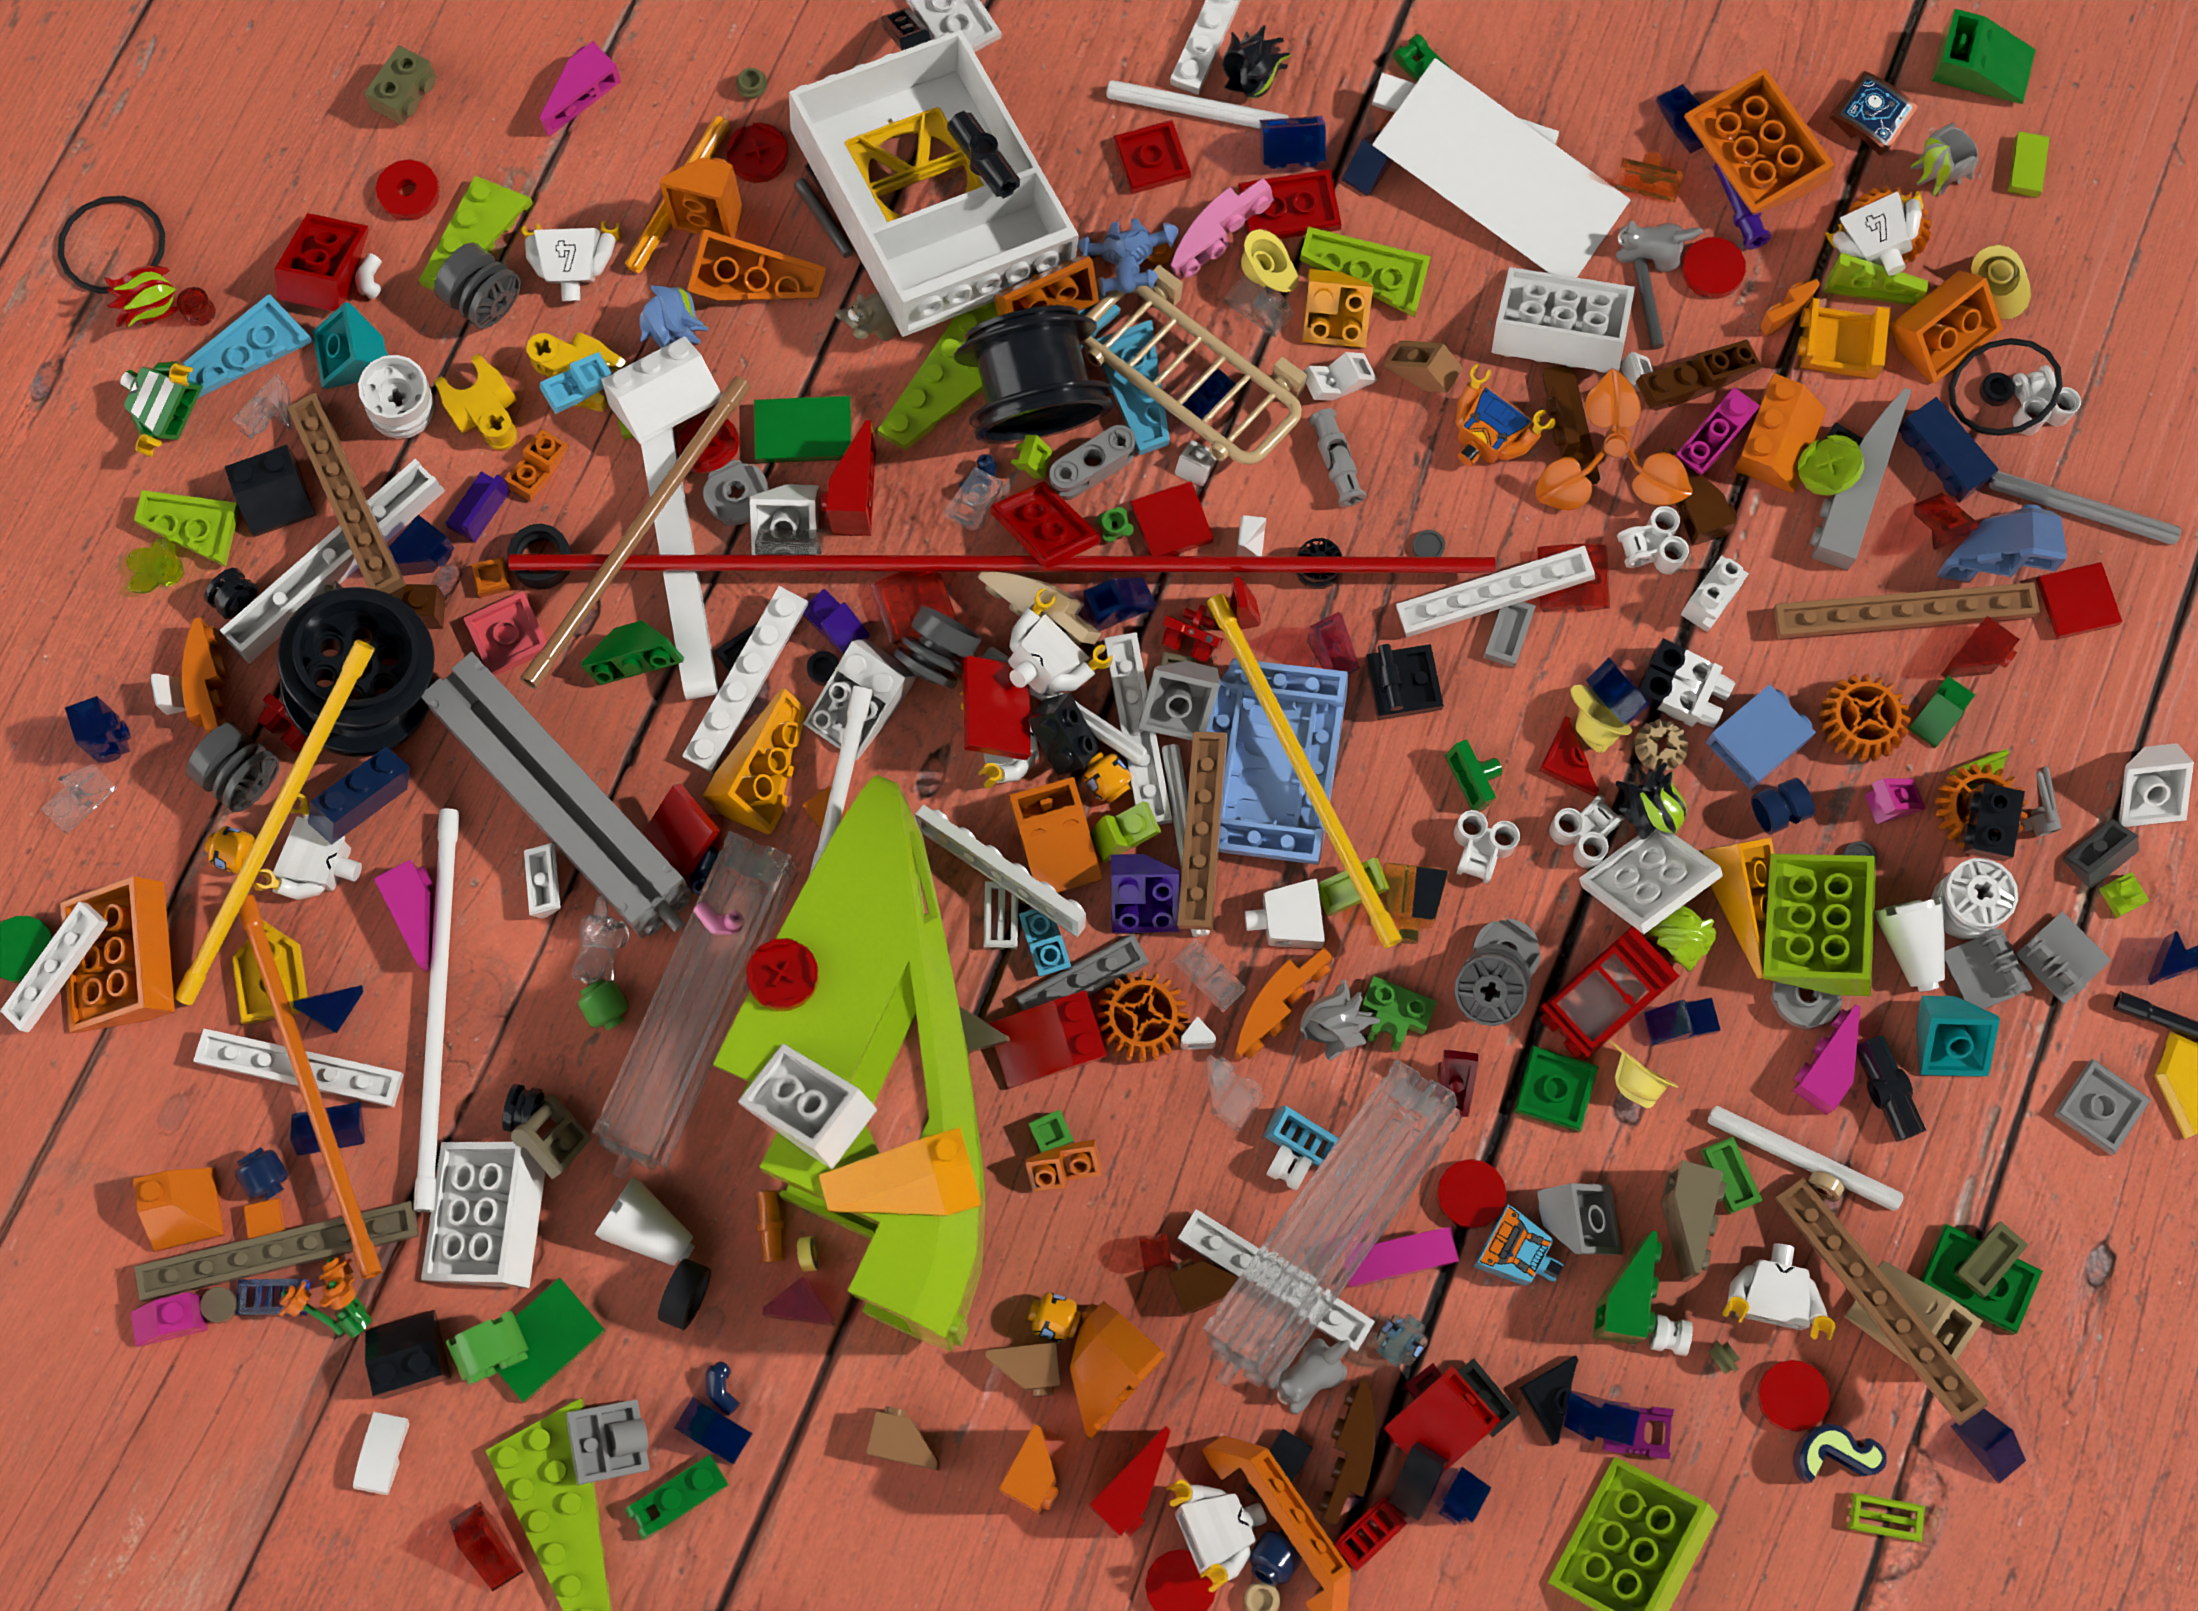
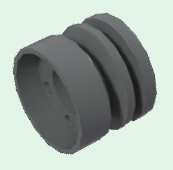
M471 242L455 250L446 259L437 274L434 292L439 299L452 309L459 310L461 315L465 319H469L474 326L486 329L500 321L510 310L519 294L521 280L519 275L509 270L505 264L496 262L494 256L483 247Z
M921 605L911 622V626L921 634L920 639L904 635L902 638L903 643L913 651L897 647L894 656L905 664L911 672L924 680L953 689L957 685L958 679L947 670L963 674V666L954 659L955 656L958 655L964 658L967 655L973 656L982 639L975 632L937 610Z
M225 723L216 727L197 745L189 758L186 774L205 791H213V797L220 803L223 802L229 810L241 812L253 805L269 789L279 770V759L270 751H267L260 743L253 744V739L237 725Z
M1489 944L1477 948L1467 956L1455 981L1454 994L1459 1008L1469 1019L1480 1025L1497 1026L1510 1022L1521 1012L1530 991L1531 973L1528 964L1518 951L1506 945ZM1490 982L1496 983L1494 995L1487 993V986Z

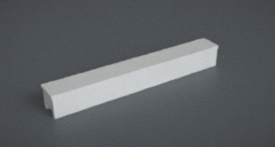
M414 459L367 501L386 542H388L445 490L438 483L437 479L433 475L431 476ZM339 525L220 629L222 634L228 639L227 642L249 664L281 636L290 617L303 604L325 593L326 585L334 587V581H337L339 584L342 583L359 568L341 526Z

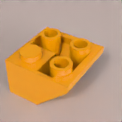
M1309 269L1302 342L1366 348L1373 285L1343 272Z

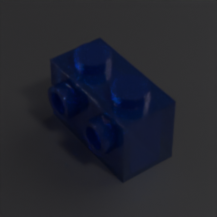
M1310 116L1260 120V157L1263 165H1268L1272 169H1282L1287 167V164L1299 163L1303 167H1313L1318 165V162H1325L1326 124L1323 117Z
M98 696L65 707L75 743L98 763L116 761L122 754L130 752L127 740L131 739V734L124 720L121 721L120 716Z

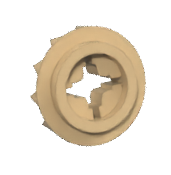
M1658 719L1654 722L1646 723L1639 730L1634 746L1638 759L1646 767L1656 771L1658 767L1666 762L1668 765L1665 771H1670L1684 761L1687 756L1689 742L1686 741L1684 730L1675 726L1673 721L1666 722ZM1667 735L1666 745L1671 748H1665L1657 756L1658 750L1656 749L1658 745L1653 741H1659L1661 737Z

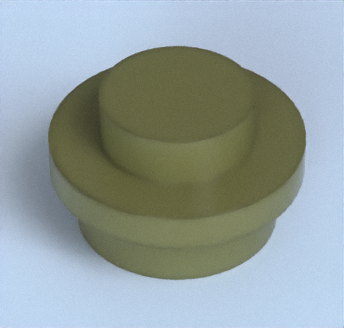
M746 68L737 77L736 87L741 96L755 99L762 96L767 90V79L758 69Z
M1718 1340L1713 1342L1715 1346L1708 1350V1352L1724 1374L1731 1370L1736 1372L1739 1368L1735 1363L1740 1358L1730 1344L1726 1342L1721 1345Z

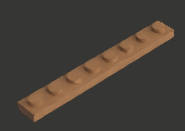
M313 393L288 406L289 414L368 588L390 594L405 586L406 583L321 399L316 393Z
M2032 582L1775 604L1773 613L1778 639L2035 618L2040 614L2035 583Z
M1804 1178L1775 1197V1201L1959 1426L1989 1405L1988 1399Z

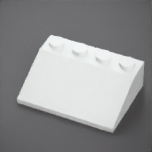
M1509 267L1496 320L1491 353L1501 354L1505 357L1531 359L1536 362L1562 364L1572 368L1592 369L1602 373H1607L1611 368L1619 371L1635 287Z
M441 1142L436 1175L435 1211L431 1212L421 1276L422 1281L505 1288H530L545 1170L539 1166L525 1147H519L513 1142Z

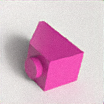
M187 1292L154 1300L132 1311L131 1318L135 1346L141 1347L207 1331L206 1318L200 1310L202 1296Z

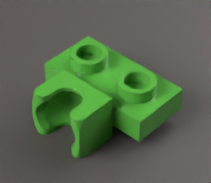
M1373 976L1360 1010L1374 1012L1376 1018L1380 1019V1022L1372 1024L1367 1037L1368 1040L1374 1042L1379 1033L1388 1032L1393 1037L1391 1049L1395 1052L1399 1051L1408 1029L1424 1035L1437 1001Z

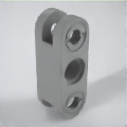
M1115 425L1058 459L1050 468V487L1064 500H1071L1129 465L1135 456V435L1133 431L1124 425ZM1089 459H1096L1100 464L1090 467L1085 462Z

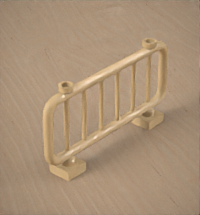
M1158 265L1153 270L1158 275L1153 288L1147 285L1139 286L1132 292L1138 294L1146 302L1103 345L1092 336L1081 342L1088 350L1085 354L1086 359L1095 367H1100L1103 363H1106L1212 443L1209 451L1217 460L1224 461L1229 456L1240 464L1251 465L1260 462L1300 420L1302 408L1297 398L1304 392L1307 374L1284 357H1281L1274 365L1272 378H1270L1175 307L1181 300L1183 282ZM1119 290L1109 291L1085 316L1097 322L1126 293L1119 292ZM1152 305L1171 320L1126 363L1111 352L1109 348ZM1175 324H1178L1193 335L1195 339L1151 382L1133 367ZM1202 342L1220 357L1176 401L1160 389L1158 385ZM1226 360L1245 375L1201 420L1182 404ZM1251 379L1270 394L1226 439L1207 423ZM1274 398H1277L1288 407L1289 414L1255 450L1245 452L1232 443Z

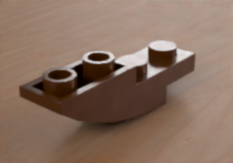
M1743 340L1698 353L1691 361L1642 374L1635 382L1650 408L1664 404L1673 407L1725 387L1759 370L1762 365L1748 340Z
M1361 1379L1357 1386L1350 1385L1343 1403L1349 1406L1344 1419L1338 1417L1331 1433V1438L1336 1439L1333 1448L1346 1453L1345 1458L1338 1456L1331 1473V1477L1336 1479L1331 1492L1325 1490L1318 1507V1511L1323 1512L1320 1521L1332 1526L1337 1525L1348 1494L1358 1498L1363 1497L1370 1476L1375 1446V1413L1369 1382Z

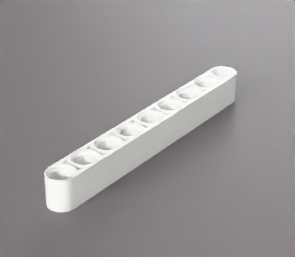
M672 428L641 443L650 497L678 459ZM682 481L654 521L660 554L695 555ZM663 571L675 646L684 657L683 663H679L685 698L686 700L717 695L719 687L699 572Z

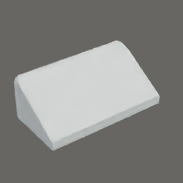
M554 843L524 850L529 915L538 918H546L561 909Z

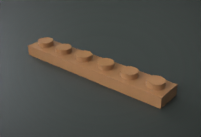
M1193 731L1177 923L1179 929L1213 930L1228 741L1227 733Z

